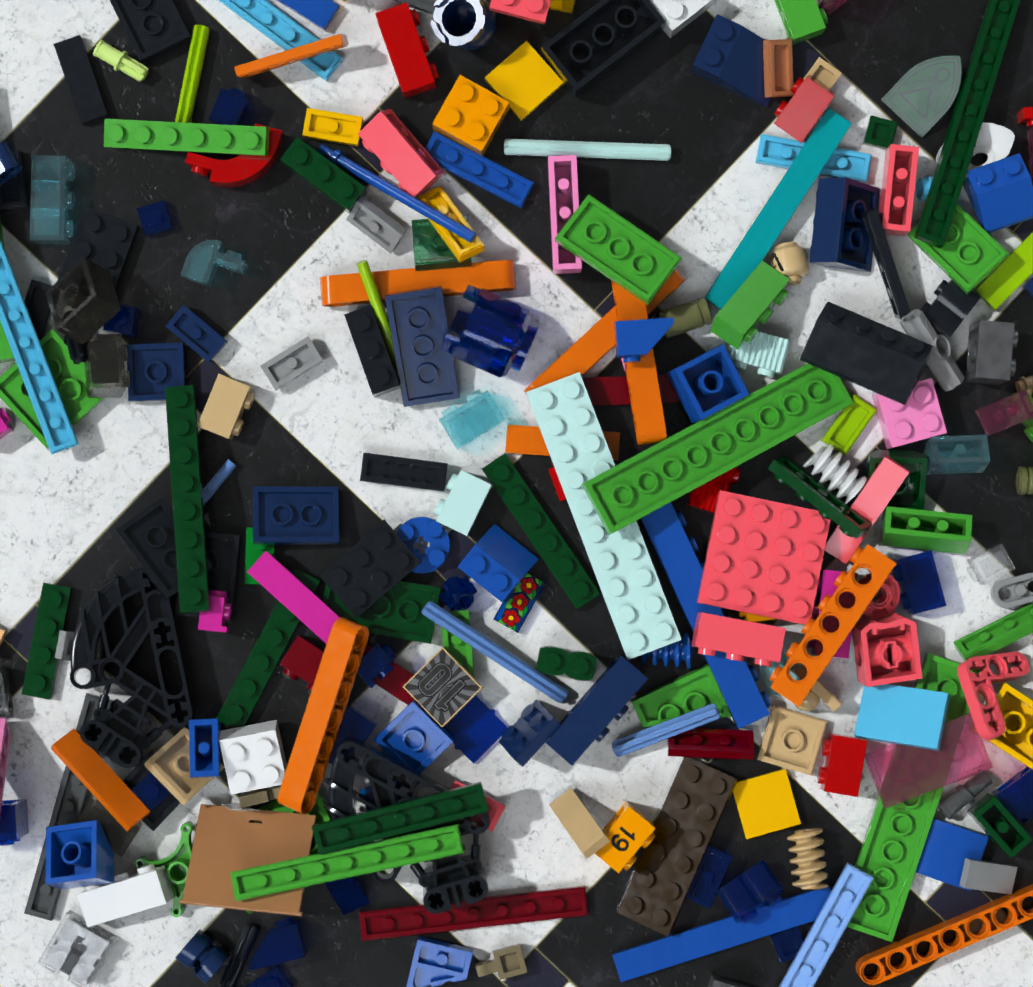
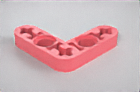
M1020 652L971 657L958 666V677L976 730L985 740H993L1005 732V722L992 683L1013 681L1029 672V662ZM990 662L996 666L998 675L991 671ZM1011 663L1012 665H1016V667H1011L1008 669V664ZM979 669L980 672L978 674L971 673V671ZM977 692L984 696L985 705L979 702Z

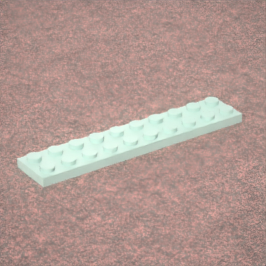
M580 372L526 392L627 660L682 640L637 521L609 535L582 486L586 481L615 467Z

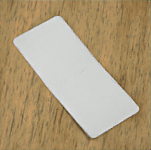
M240 803L221 804L228 809L236 811H259L249 807L241 808Z

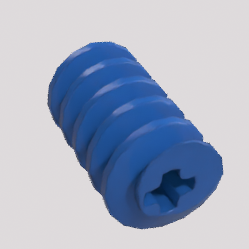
M684 633L681 638L682 640L640 655L641 663L645 664L648 657H651L653 665H657L659 659L662 658L664 666L668 667L670 660L674 659L675 666L679 668L682 660H685L687 669H690L693 647H691L692 641H690L689 634Z

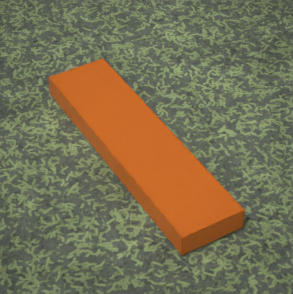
M338 34L241 64L234 68L238 77L247 78L347 47L349 42L345 34Z
M507 424L505 453L550 456L539 427ZM602 431L613 461H618L620 432Z
M72 729L52 745L51 750L127 832L148 816L150 810L104 760L82 741L80 734L75 729Z

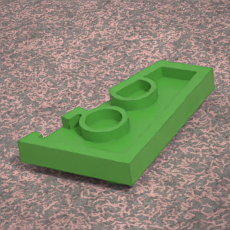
M708 664L631 699L643 727L654 726L711 703H715L720 717H732Z

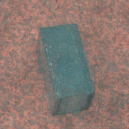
M479 389L466 397L467 403L458 408L454 404L441 412L443 417L439 421L457 450L505 422V418L488 390L482 393Z
M987 434L930 437L924 446V454L928 458L927 475L982 473L990 463Z

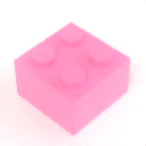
M932 378L918 381L906 405L878 393L872 395L886 449L947 433Z

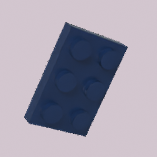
M253 486V544H339L338 487Z

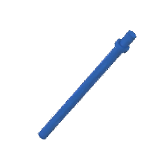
M321 144L317 152L336 166L347 170L466 241L472 243L475 240L477 233L348 159L339 149L333 150L324 144Z

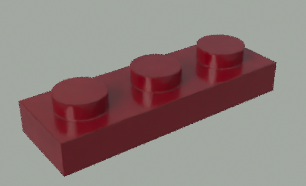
M694 728L667 739L668 756L753 760L754 736L752 730Z

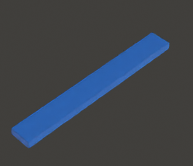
M830 886L809 890L671 934L670 937L665 936L612 953L620 981L624 982L815 921L831 893Z

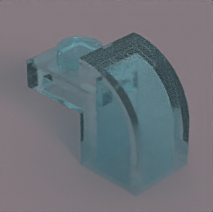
M206 240L190 250L180 275L184 279L211 287L218 266L245 275L248 264L242 260L243 255L227 250L226 254H223L225 244L222 241Z

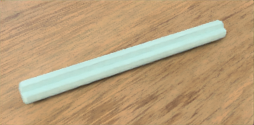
M505 139L504 154L521 156L577 155L578 158L668 161L671 158V145Z

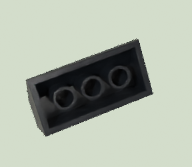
M828 301L816 320L800 360L906 405L926 368L933 345Z

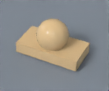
M796 664L790 670L799 680H802L807 674V670L802 664ZM817 680L799 707L795 706L801 711H811L817 707L821 700L831 711L835 712L841 706V702Z

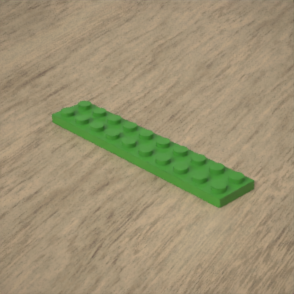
M807 363L586 481L582 486L606 531L611 535L854 402L840 377Z
M930 653L925 655L921 667L922 679H917L915 688L945 692L950 695L940 750L895 745L855 867L872 875L873 880L847 927L890 942L893 941L969 713V707L958 677L957 669L959 663ZM979 670L971 671V673L975 674L980 673Z

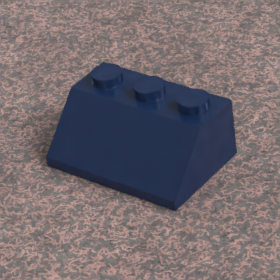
M847 177L819 178L818 190L816 192L815 217L813 220L812 244L810 247V263L828 268L871 272L873 249L861 213L868 209H877L878 211L880 188Z

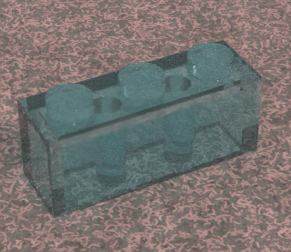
M32 155L30 240L35 244H69V237L74 235V222L70 220V209H74L75 196L74 192H70L71 181L75 180V165L71 164V160L67 156Z

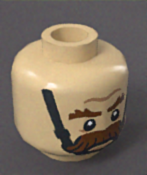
M786 242L775 247L776 250L770 255L771 266L790 279L788 286L800 284L801 279L809 273L805 248L798 246L796 242Z

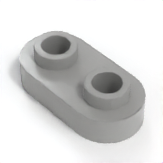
M1033 572L997 581L991 588V599L994 604L1001 608H1011L1033 602V592L1029 591L1027 587L1028 583L1033 581ZM1004 588L1009 591L1007 599H1003L1000 596V592Z

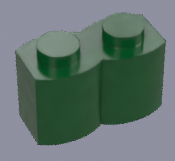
M543 646L539 648L536 669L547 675L566 674L572 679L585 681L593 679L596 658L584 651H571L567 653L562 648L556 646Z

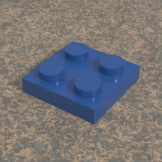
M414 699L374 738V741L390 757L421 773L455 738L444 727L442 728Z

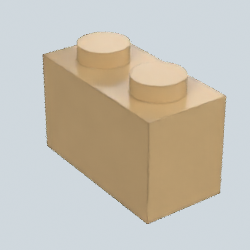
M218 373L197 426L230 440H233L234 435L239 436L244 425V421L241 420L245 409L249 410L255 398V394H252L253 388Z

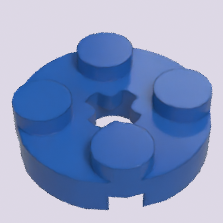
M415 517L406 521L397 530L398 536L422 562L412 572L429 573L444 563L450 551V540L446 530L440 523L427 517ZM419 537H423L424 541L430 543V547L425 548V553L420 554L419 549H414L413 546L414 543L418 542Z

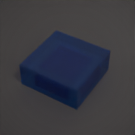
M798 926L770 935L780 963L794 959L803 944Z

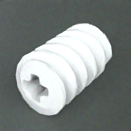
M832 444L826 447L822 446L807 460L803 467L806 468L814 465L811 474L814 476L821 472L822 477L819 482L822 484L829 480L831 483L828 490L832 491L838 488L839 491L836 497L840 499L846 496L845 504H847L863 488L867 477L862 476L856 479L859 470L854 468L848 471L851 464L849 460L839 463L842 458L841 452L831 455L834 446Z

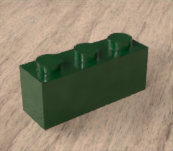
M296 137L280 159L283 166L349 214L357 200L362 196L365 197L367 194L366 187L298 137Z

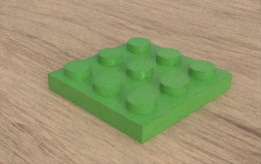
M52 329L40 340V344L73 428L102 402L111 391L85 362L80 364L73 363V360L70 359L68 346L64 344L63 338ZM15 363L0 376V398L38 440L49 449L18 366Z

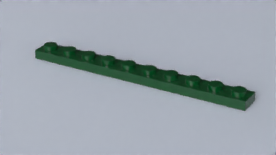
M988 0L914 236L915 239L938 248L944 246L1020 0Z

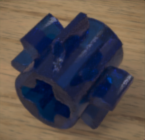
M458 576L451 577L442 585L445 592L440 594V597L451 611L455 608L460 611L466 610L475 601L472 594H475L477 589L466 576L462 578Z

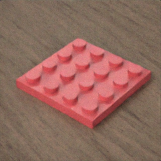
M720 490L718 492L697 603L806 625L810 617H812L830 520L821 516L817 510Z

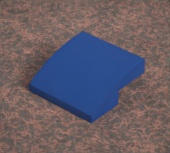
M933 818L916 873L972 891V889L959 886L965 858L982 860L989 837Z

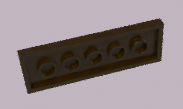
M691 757L683 758L654 825L655 830L653 832L655 837L644 848L617 913L670 937L737 783V778Z

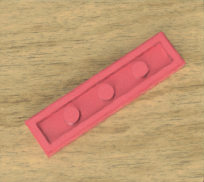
M885 455L850 508L873 526L910 470ZM837 525L826 541L825 551L847 564L867 533L855 539L845 535L840 530V526Z

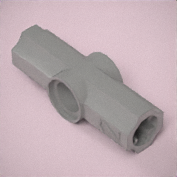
M915 309L902 317L899 323L907 335L933 345L927 367L940 387L946 392L953 390L961 384L965 377L951 357V345L947 337L937 335L920 309Z

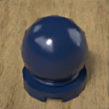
M488 0L435 1L431 26L434 34L441 42L463 50H476L488 45L496 35L498 18L496 12L489 10L490 2Z

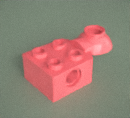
M866 574L858 583L862 585L868 584L871 580V574ZM889 574L880 587V596L875 600H871L863 612V616L852 628L857 680L866 687L922 679L917 625L913 620L895 613V609L900 601V588L898 582Z

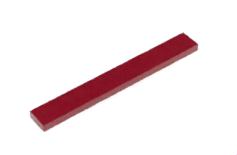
M585 885L488 896L481 901L469 905L464 900L461 901V907L458 908L457 904L454 903L452 904V910L438 914L430 913L426 910L424 904L359 911L362 941L588 915Z

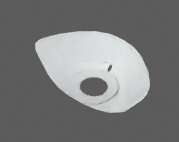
M982 122L972 157L978 153H985L988 159L979 166H974L970 163L967 171L1006 158L1015 140L1014 133L1004 126ZM943 145L936 156V163H938Z

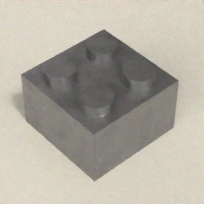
M979 320L969 326L965 382L1000 385L1010 381V376H1014L1016 369V360L1012 359V350L1016 348L1018 343V331H1014L1015 323Z

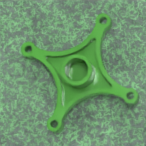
M191 821L182 824L180 828L182 832L180 843L171 855L157 860L141 856L135 861L137 869L152 863L155 868L165 865L175 896L173 898V908L171 909L173 917H179L185 911L183 904L179 903V900L183 899L193 847L191 833L194 830V824Z

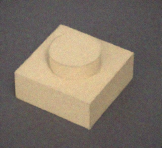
M819 57L804 77V80L810 74L831 89L842 73Z

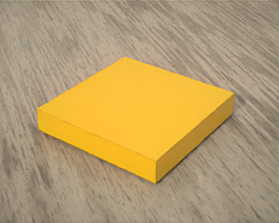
M527 41L484 77L485 81L501 98L509 101L510 109L521 121L564 85L559 76Z
M785 768L737 781L733 795L746 839L801 824Z

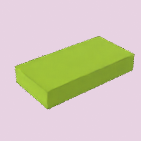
M855 394L851 396L854 403L842 409L821 439L827 446L832 444L834 446L833 450L837 453L841 452L843 457L846 456L877 411Z

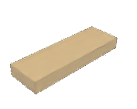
M572 788L549 804L586 859L610 842Z

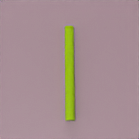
M362 260L356 263L393 367L396 369L397 364L390 323L368 261Z

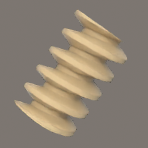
M822 828L796 830L795 834L787 837V840L796 842L795 846L788 848L789 852L797 854V857L790 860V863L798 865V868L791 871V874L800 877L799 880L792 883V886L808 890L829 887L828 884L820 882L828 877L826 872L819 871L827 866L825 861L818 859L825 855V851L816 848L824 843L823 838L816 837V835L823 832Z

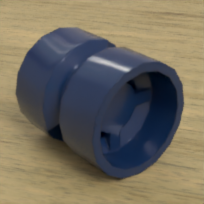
M199 929L175 958L186 968L193 967V974L206 984L230 955L219 945L212 946V939Z

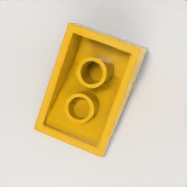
M999 682L994 692L1005 722V732L993 740L986 741L1033 770V700L1010 685ZM973 722L969 730L980 736Z

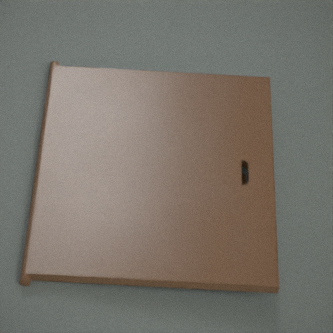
M201 804L183 899H180L179 903L302 916L303 912H300L304 887L235 901L230 872L310 856L314 835L312 825L316 823L317 816L267 810L236 811L225 806Z

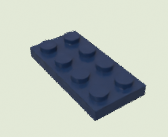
M442 285L385 294L404 407L460 398Z

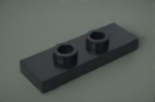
M363 453L360 481L445 492L448 463Z

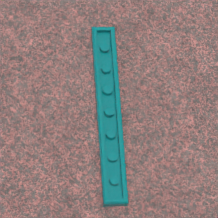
M827 109L705 295L704 299L721 310L761 263L852 125L851 122L833 110Z

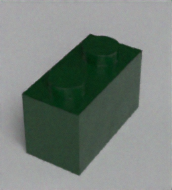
M987 793L967 811L1003 854L1011 859L1033 840L992 794Z

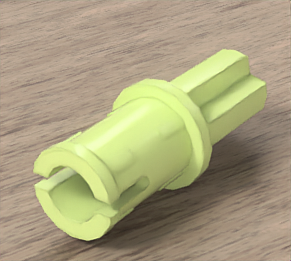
M100 40L93 52L94 56L112 65L116 72L120 70L139 82L146 78L149 69L129 57L127 51L121 52L104 40Z

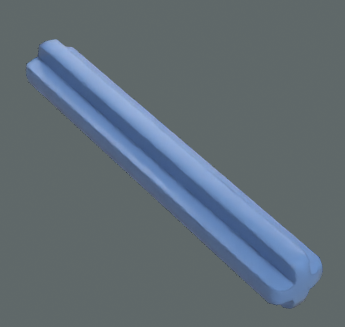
M711 703L612 742V749L617 757H621L718 720L720 718L719 710L715 703Z

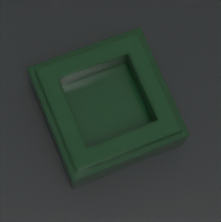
M871 115L863 144L886 150L890 144H893L898 122Z

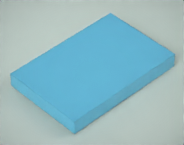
M891 684L871 687L864 685L854 736L861 739L939 751L950 695L945 692Z

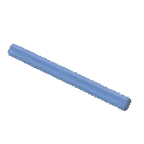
M429 601L424 606L422 614L556 702L562 703L569 693L567 689L434 602Z

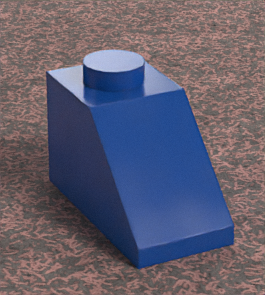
M674 317L615 321L616 359L623 358V363L641 362L640 357H645L674 324Z
M218 718L189 720L190 778L220 777L222 753L219 745L221 724Z

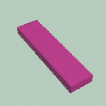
M265 551L247 573L327 644L333 624L341 617L268 551Z

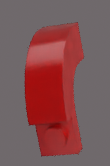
M255 123V125H254V126L267 127V126L260 125V124H256V123ZM270 127L269 156L240 154L229 160H217L188 152L185 163L189 168H192L191 172L207 177L208 173H211L209 181L213 186L226 188L243 186L257 180L273 166L280 154L285 135L282 130Z

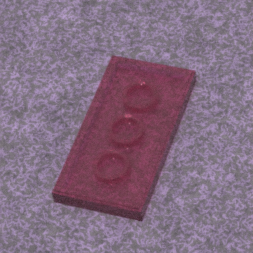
M971 713L945 723L939 751L890 744L865 754L867 765L885 809L993 768L983 740L976 730Z

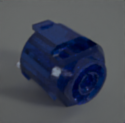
M468 284L463 298L475 303L472 313L457 310L449 330L460 335L461 338L447 333L440 349L452 354L453 358L499 378L507 375L510 368L519 372L539 328L530 324L532 318L530 311L492 292Z

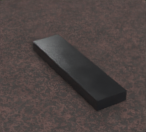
M868 209L862 211L861 216L894 316L901 320L902 317L910 313V309L877 209Z

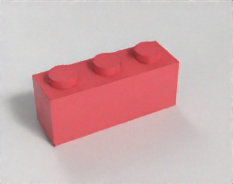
M391 109L380 111L358 133L363 139V146L369 152L375 153L381 161V167L398 180L399 188L414 197L424 194L445 174L444 170Z
M890 144L885 150L879 218L886 235L906 236L911 230L919 147Z
M700 612L697 613L691 647L699 648L698 654L715 657V652L717 651L727 653L726 659L743 662L744 657L755 659L754 664L771 667L772 662H780L786 628Z

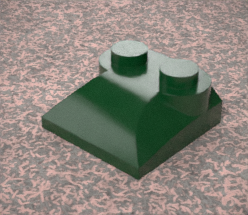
M877 450L869 453L867 459V481L885 455L910 470L887 506L924 510L928 460L926 454L913 450Z

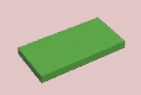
M589 194L555 237L556 243L647 305L650 304L682 261L679 255Z

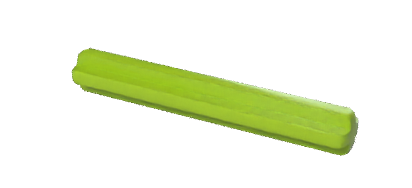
M195 25L193 29L175 122H192L210 32L209 28L204 25Z

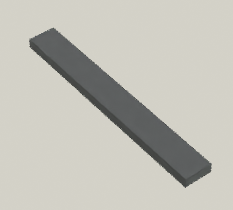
M86 693L76 731L79 734L85 722L96 720L93 712L97 708L100 696ZM109 699L107 709L112 711L114 700ZM96 724L92 725V731L88 732L89 737H94L93 741H97V736L102 734L101 728L96 729ZM65 766L49 827L80 823L89 790L67 766ZM45 837L24 914L52 921L62 889L46 885Z

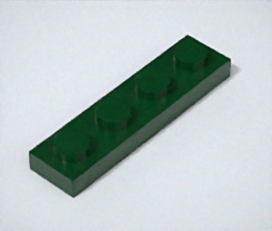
M785 455L774 459L768 467L779 482L785 485L788 484L796 491V495L800 499L810 502L817 507L819 514L838 524L840 530L845 535L856 539L865 535L871 528L872 524Z
M43 583L22 695L48 700L52 699L59 659L55 658L59 631H65L73 591L71 587Z

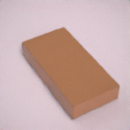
M792 39L763 40L765 98L793 96L794 93L790 91L794 86Z

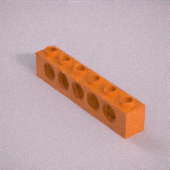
M869 544L864 549L861 547L857 548L849 560L854 563L849 572L847 573L842 570L834 582V585L838 588L832 597L828 594L825 595L817 607L821 610L817 619L814 620L810 617L801 631L805 636L800 644L795 641L785 654L789 660L783 668L778 665L769 678L773 682L770 688L798 707L804 701L897 564ZM864 568L870 572L871 580L868 584L862 585L855 580V572L858 569ZM849 592L854 596L855 604L853 607L846 609L840 606L838 598L841 593ZM834 616L837 618L839 627L835 632L824 630L822 621L825 617ZM812 639L820 641L823 646L822 653L818 656L809 655L806 651L808 641ZM795 663H801L806 667L807 674L802 680H795L790 675V668Z

